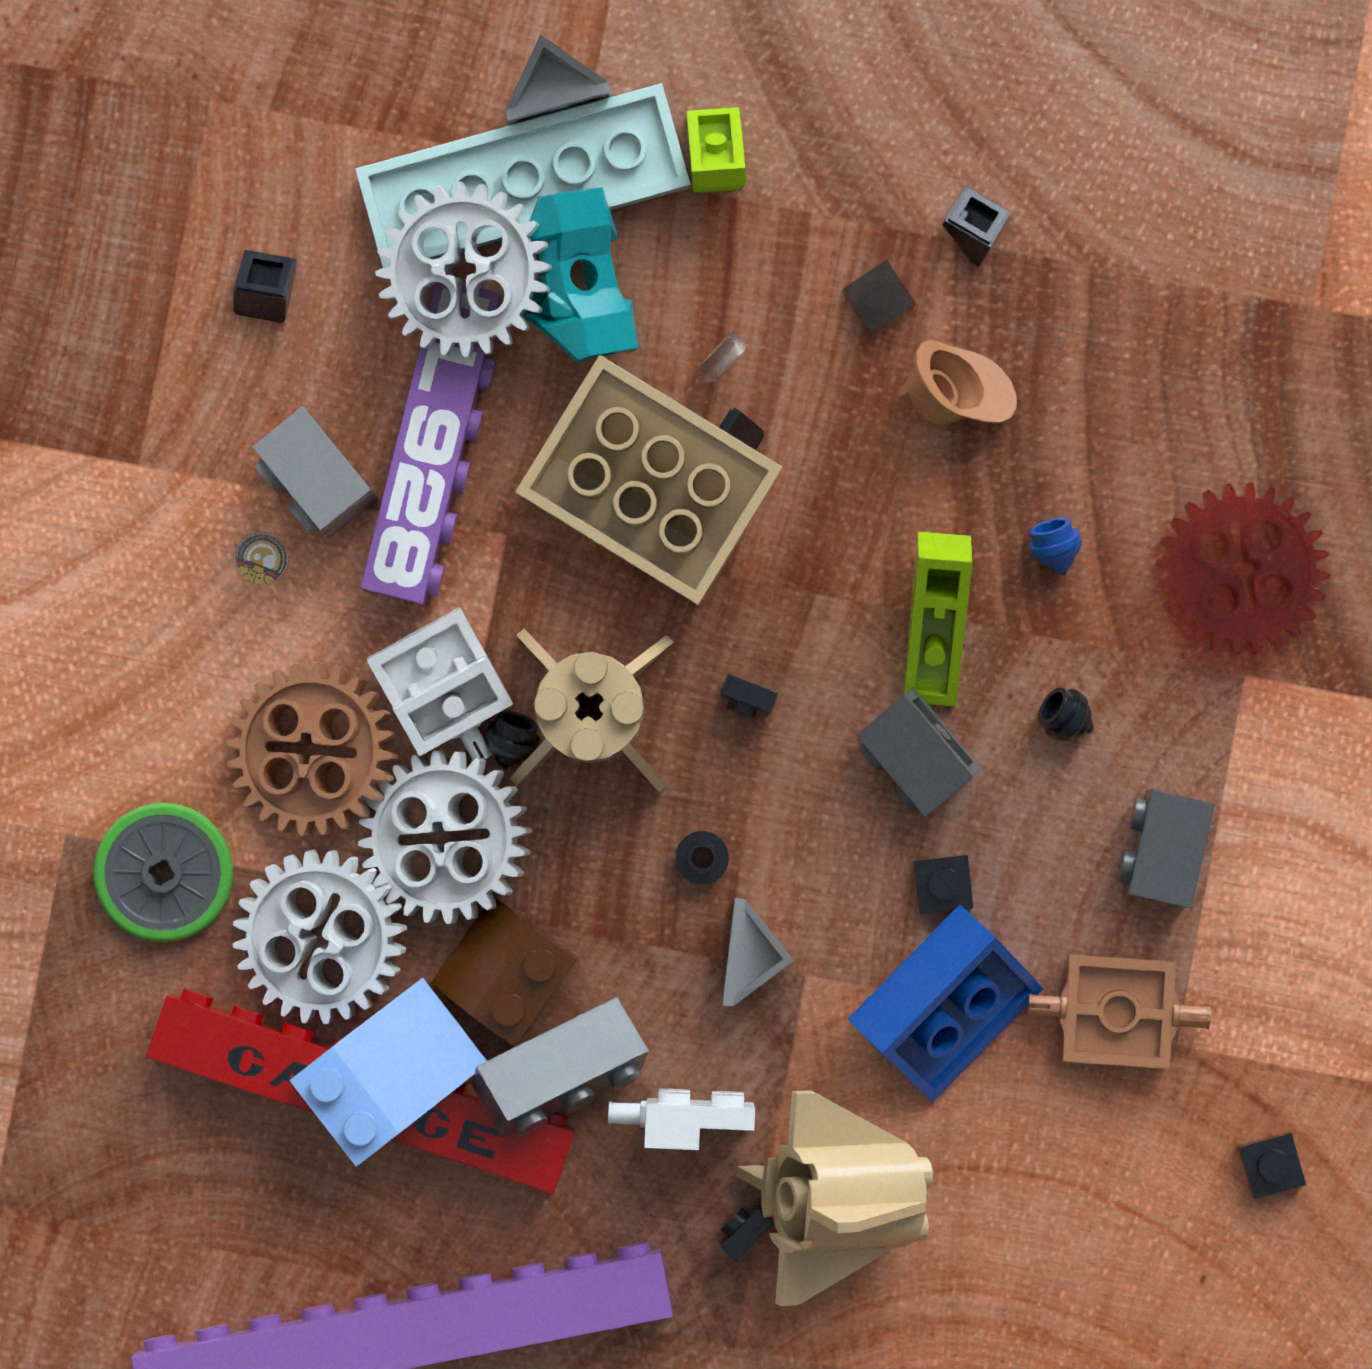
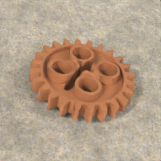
M314 663L309 677L304 665L294 664L291 671V680L284 672H272L275 687L271 688L266 684L257 682L254 686L260 697L258 702L246 699L240 701L243 708L249 713L247 719H231L230 723L242 731L241 738L226 740V745L239 749L240 757L227 762V767L242 769L243 776L232 784L235 789H251L252 792L243 803L245 807L255 808L262 804L264 805L260 813V821L270 823L279 815L278 831L290 832L297 822L299 836L310 837L315 824L320 835L329 836L333 832V820L341 829L353 828L350 812L360 817L368 818L371 814L365 800L369 798L383 801L385 797L376 787L378 781H394L395 778L383 769L384 762L399 759L398 754L385 750V743L398 737L397 732L383 730L381 726L392 716L391 711H374L373 708L378 703L381 695L371 691L361 696L366 680L354 677L346 684L347 670L335 667L328 677L326 665ZM292 707L298 715V725L293 733L286 735L281 729L280 720L285 710ZM344 711L349 718L350 727L347 734L338 740L331 731V723L336 714ZM274 741L355 748L357 756L355 758L271 752L268 749V744ZM287 760L293 768L294 775L291 783L282 789L276 781L275 773L280 763ZM338 764L344 771L345 781L341 789L333 793L327 786L326 777L331 767Z

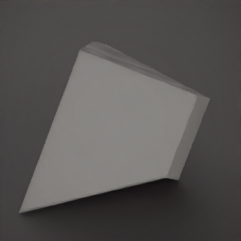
M540 34L505 109L507 120L510 126L610 98L611 91L607 80Z
M734 898L722 1005L732 1007L794 961L747 900L741 898Z

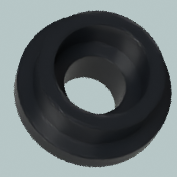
M697 831L687 835L680 842L676 851L678 870L684 878L696 884H709L716 881L724 874L729 862L728 849L723 840L708 831ZM699 847H706L712 852V863L706 868H698L692 862V853Z

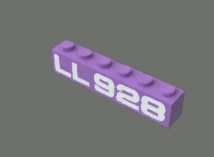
M438 283L435 286L430 311L435 314L446 310L451 301L450 290L443 283ZM462 283L461 316L465 319L470 316V305L466 284ZM484 288L480 289L478 298L483 309L490 312L501 306L502 297L500 292ZM436 339L428 349L420 347L360 587L365 592L426 606L429 595L435 597L439 595L445 566L438 565L437 560L441 544L451 545L458 514L449 512L454 492L464 493L471 463L462 461L467 440L476 442L478 439L483 411L475 410L480 389L489 391L496 366V360L488 358L489 354H485L478 342L474 343L471 358L463 357L459 343H455L449 356L441 355L440 339Z

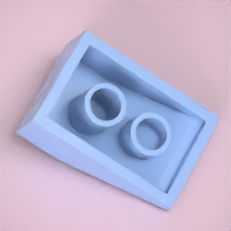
M422 978L289 1081L357 1167L472 1077L476 1066L487 1060L428 983Z

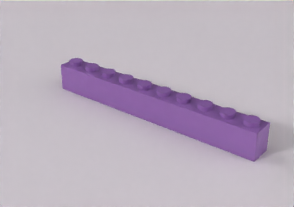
M639 1242L618 1247L617 1257L597 1260L596 1252L582 1253L564 1258L566 1267L546 1271L543 1262L531 1263L512 1268L513 1277L492 1281L491 1273L475 1274L460 1278L459 1288L439 1291L438 1283L424 1284L406 1289L408 1298L388 1302L385 1293L373 1294L354 1299L355 1308L334 1312L332 1303L302 1309L301 1319L282 1322L280 1314L266 1315L248 1320L250 1329L230 1333L227 1324L210 1326L196 1330L197 1339L176 1343L175 1334L144 1340V1349L138 1350L131 1356L133 1369H410L673 1317V1306L662 1249L650 1250L649 1242Z

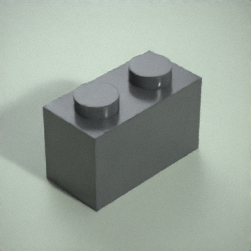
M914 687L856 735L863 743L860 745V750L866 760L877 770L884 768L897 783L894 786V790L899 799L910 810L916 811L919 809L925 817L969 782L982 769Z
M1153 789L1146 790L1144 799L1136 798L1129 823V829L1137 830L1133 851L1124 850L1117 881L1125 883L1123 894L1192 909L1215 804Z

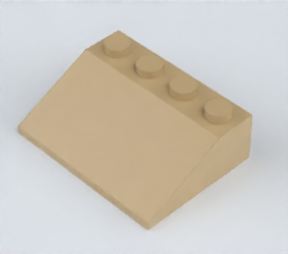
M599 355L515 492L523 499L692 603L700 606L783 467Z

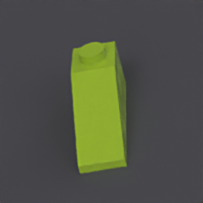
M918 531L904 694L914 687L929 705L956 707L972 570L971 536Z

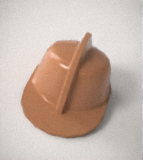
M927 340L919 344L915 352V364L910 369L906 382L898 392L900 401L913 406L926 421L937 426H947L966 418L983 423L1000 424L1009 420L1017 408L1015 389L1001 367L981 354L948 346L934 340Z

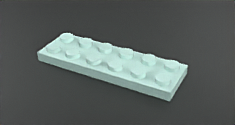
M662 83L355 168L377 248H393L395 241L386 234L385 228L390 227L402 230L405 224L400 219L397 211L402 209L413 215L416 214L418 209L415 205L414 196L417 194L425 198L430 204L435 202L434 186L437 185L445 190L448 197H453L456 182H462L465 184L468 197H472L477 185L483 184L487 186V201L489 202L499 191L507 194L504 210L508 211L517 204L525 207L524 213L518 221L521 225L529 222L538 197L543 195L603 187L609 209L613 210L691 188ZM460 222L457 226V233L460 241V251L463 252L465 251L467 226L464 222ZM495 227L485 228L477 237V247L503 241L501 233ZM440 229L433 230L427 234L423 243L426 255L433 260L445 255L449 245L448 237ZM379 254L383 268L390 267V259Z

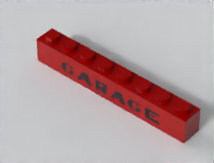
M183 988L181 996L175 994L166 996L146 1054L147 1058L314 1113L289 1081L331 1048L330 1046L312 1041L315 1034L314 1031L288 1022H284L282 1030L262 1024L264 1014L238 1005L233 1006L231 1013L211 1007L213 997L187 988ZM335 1039L333 1046L341 1040ZM464 1082L391 1139L554 1194L576 1129L566 1126L568 1117L556 1112L548 1116V1122L534 1133L521 1137L516 1132L502 1139L479 1097L464 1092L467 1085Z

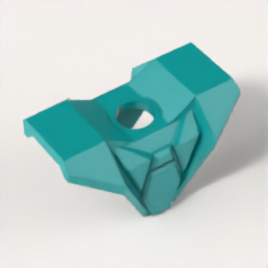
M603 187L539 196L529 222H538L539 227L529 238L531 242L545 241L548 243V247L544 251L536 254L537 261L552 265L551 270L537 274V281L550 287V291L533 294L532 300L543 309L541 313L526 310L523 316L576 363L598 357L599 355L628 354L639 349L633 301L623 298L616 280L610 244L618 238ZM576 261H582L581 265L587 291L578 289L571 280L570 270Z

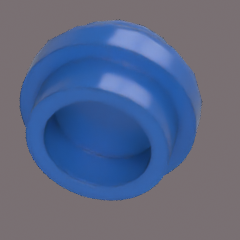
M1068 518L1050 519L1035 525L1029 531L1031 541L1028 543L1030 555L1037 559L1042 566L1051 567L1054 573L1065 575L1074 563L1075 555L1079 552L1082 545L1079 530L1072 528L1071 521Z

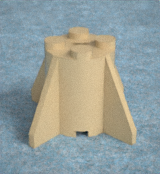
M523 628L516 636L548 670V673L539 684L534 702L537 724L546 739L511 775L510 779L518 786L556 750L569 759L589 764L610 761L624 753L660 793L667 784L632 746L641 732L645 715L642 691L635 679L668 650L674 642L666 635L626 666L613 657L592 651L570 655L556 663ZM587 696L592 699L595 696H599L604 700L599 706L603 714L599 720L595 721L589 716L582 721L578 719L577 713L581 709L579 701Z
M792 1091L788 1144L779 1145L775 1148L780 1151L778 1157L768 1158L765 1166H737L736 1177L761 1190L763 1217H773L778 1233H769L772 1242L779 1249L775 1303L779 1306L800 1305L893 1248L906 1247L912 1242H922L928 1235L929 1224L925 1214L927 1202L926 1189L931 1186L933 1180V1170L927 1157H918L915 1150L907 1142L813 1091Z

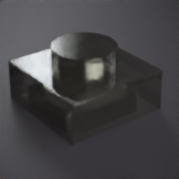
M887 260L842 289V293L870 335H873L916 305Z

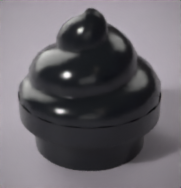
M1062 687L1054 689L1047 695L1039 709V723L1044 726L1046 734L1057 741L1080 738L1086 733H1092L1094 730L1088 700L1076 689L1066 690Z
M513 711L500 712L496 721L489 724L486 733L489 748L496 755V762L502 768L516 765L522 760L527 759L537 749L540 738L537 735L538 724L532 718Z

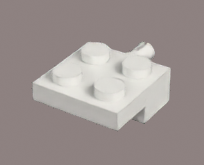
M460 607L366 658L419 756L450 739L458 737L461 739L472 761L475 758H481L473 744L474 741L477 743L485 759L493 754L478 726L484 720L513 705V702Z
M658 1089V1098H647V1101H641V1103H616L609 1101L608 1124L640 1125V1128H645L644 1148L699 1150L700 1128L754 1131L755 1106L754 1102H744V1092L712 1091L711 1100H691L690 1090Z

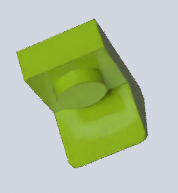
M739 107L687 111L692 190L696 193L743 189L746 186V167Z

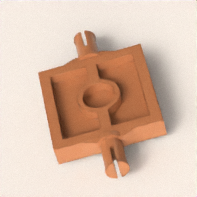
M1068 954L1066 983L1060 993V997L1029 994L1028 1004L1048 1005L1049 1007H1027V1017L1059 1018L1063 1032L1062 1062L1170 1069L1171 1042L1178 1026L1209 1029L1211 1020L1190 1018V1015L1211 1016V1007L1179 1005L1175 991L1177 962Z

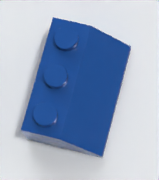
M959 905L900 964L879 988L862 1003L848 1020L933 1103L1028 1005V995H1038L1044 988L990 931Z

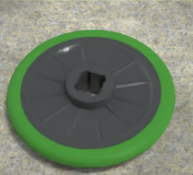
M172 803L145 805L122 816L103 837L94 862L95 889L107 915L127 933L151 942L180 941L204 930L224 908L233 880L231 854L224 837L217 827L199 812ZM166 860L175 874L173 879L160 885L155 874L152 873V869Z

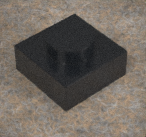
M728 674L720 696L730 699L727 709L752 719H757L759 711L771 713L778 692Z
M968 855L914 861L919 914L953 911L959 905L964 909L973 908Z
M1286 1132L1238 1146L1252 1198L1257 1199L1306 1185L1292 1133Z
M758 1204L749 1212L741 1206L720 1229L726 1235L720 1242L721 1248L737 1262L773 1224V1219L771 1217L764 1218L762 1208Z

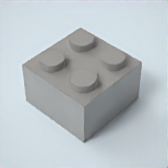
M303 406L252 446L260 456V459L253 464L254 467L278 494L287 489L295 499L287 507L311 535L320 530L330 539L379 499Z

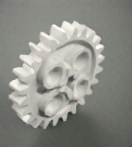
M456 182L453 197H448L441 186H434L435 202L431 204L417 194L414 196L415 205L418 209L416 214L413 215L402 209L397 211L400 219L405 224L402 230L386 227L384 230L395 241L393 248L384 247L377 250L378 254L390 259V267L381 268L375 271L376 276L390 279L392 285L380 292L379 296L383 299H396L398 303L389 312V318L397 319L406 316L409 319L402 331L405 336H410L418 330H422L423 334L420 341V347L428 349L436 339H440V352L444 356L450 355L455 343H459L460 351L464 358L472 357L474 343L477 342L485 354H492L494 348L493 338L496 336L506 345L513 344L509 328L514 325L521 330L528 331L530 327L522 316L524 312L528 310L541 313L543 310L538 303L532 300L533 294L550 291V287L537 281V274L551 270L552 265L537 261L536 254L544 251L548 247V243L545 241L531 242L529 238L538 229V222L531 221L521 225L518 221L522 217L525 207L517 204L508 211L504 210L507 194L499 191L491 202L487 201V186L483 184L477 185L472 197H468L467 189L462 182ZM460 222H464L467 226L465 239L466 262L476 266V273L467 275L466 278L470 316L465 319L461 316L462 280L452 276L451 272L452 267L459 266L462 261L460 241L457 233V226ZM495 227L501 233L502 247L494 256L484 257L477 249V237L485 228ZM440 229L448 237V250L445 255L433 260L424 252L423 243L427 234L433 230ZM497 281L504 289V301L498 309L489 312L483 309L479 303V291L487 282ZM443 283L450 290L451 301L446 310L435 314L426 305V293L434 284Z
M444 751L432 752L430 766L423 755H413L411 759L412 772L404 765H394L392 768L397 782L378 781L377 783L380 790L384 793L385 799L377 801L367 798L365 801L376 811L375 817L359 820V824L372 830V837L358 841V846L371 848L374 856L363 862L362 866L363 868L378 867L381 872L371 885L376 888L390 884L392 888L385 902L393 904L401 901L403 898L406 899L404 906V915L406 916L415 915L423 907V919L426 923L435 922L440 910L446 924L457 923L459 908L467 920L478 918L477 902L486 910L495 909L497 905L492 892L495 891L504 896L511 895L513 891L505 878L507 876H523L524 871L513 862L515 857L527 856L531 852L526 847L518 845V837L532 833V829L526 826H518L516 823V818L527 811L526 806L511 807L509 800L518 791L517 787L509 786L502 789L498 787L504 774L502 770H493L486 776L483 775L486 760L483 758H475L467 768L465 752H454L449 765ZM468 793L474 796L479 806L478 815L471 823L464 821L458 810L459 802ZM415 798L422 800L427 810L426 819L419 827L413 825L407 815L408 806ZM488 829L490 831L489 838L482 840L402 845L400 843V837L409 834L435 833L444 830ZM470 847L477 849L483 860L482 868L475 877L466 872L462 863L463 855ZM419 851L425 853L431 863L430 873L424 880L417 878L411 868L412 859Z
M313 849L305 852L302 866L295 854L284 857L285 872L276 864L267 866L265 872L270 883L261 879L251 881L249 885L258 897H245L240 899L238 903L244 910L250 913L249 917L233 921V926L246 931L245 938L232 943L233 948L248 950L249 955L248 958L237 965L238 969L247 970L254 968L256 975L249 982V989L257 988L264 984L268 990L262 1003L267 1005L280 998L283 1000L281 1007V1016L283 1017L290 1015L297 1007H300L302 1023L311 1021L316 1011L319 1010L323 1024H329L334 1021L337 1008L342 1017L347 1020L355 1016L354 1001L364 1010L374 1005L369 990L380 995L388 992L390 988L381 977L382 975L395 976L401 970L389 960L390 956H398L406 952V947L393 942V936L407 930V927L400 923H392L390 918L391 915L402 908L401 903L385 904L383 898L392 887L390 884L375 889L371 885L377 872L375 868L369 869L361 875L356 873L358 857L353 856L342 866H339L338 851L332 850L326 853L323 862L320 863L319 856L316 850ZM300 887L310 890L316 898V910L312 915L305 914L297 906L296 894ZM337 893L340 896V902L337 909L331 914L322 932V937L328 940L329 943L318 947L313 952L307 978L302 980L299 977L300 969L310 956L317 942V936L311 933V930L325 923L331 907L332 895ZM347 910L356 911L363 918L365 928L361 937L352 936L345 929L343 919ZM279 936L287 937L295 946L296 954L292 963L284 962L276 953L275 944ZM328 958L337 961L343 969L344 976L340 985L331 984L323 975V963Z

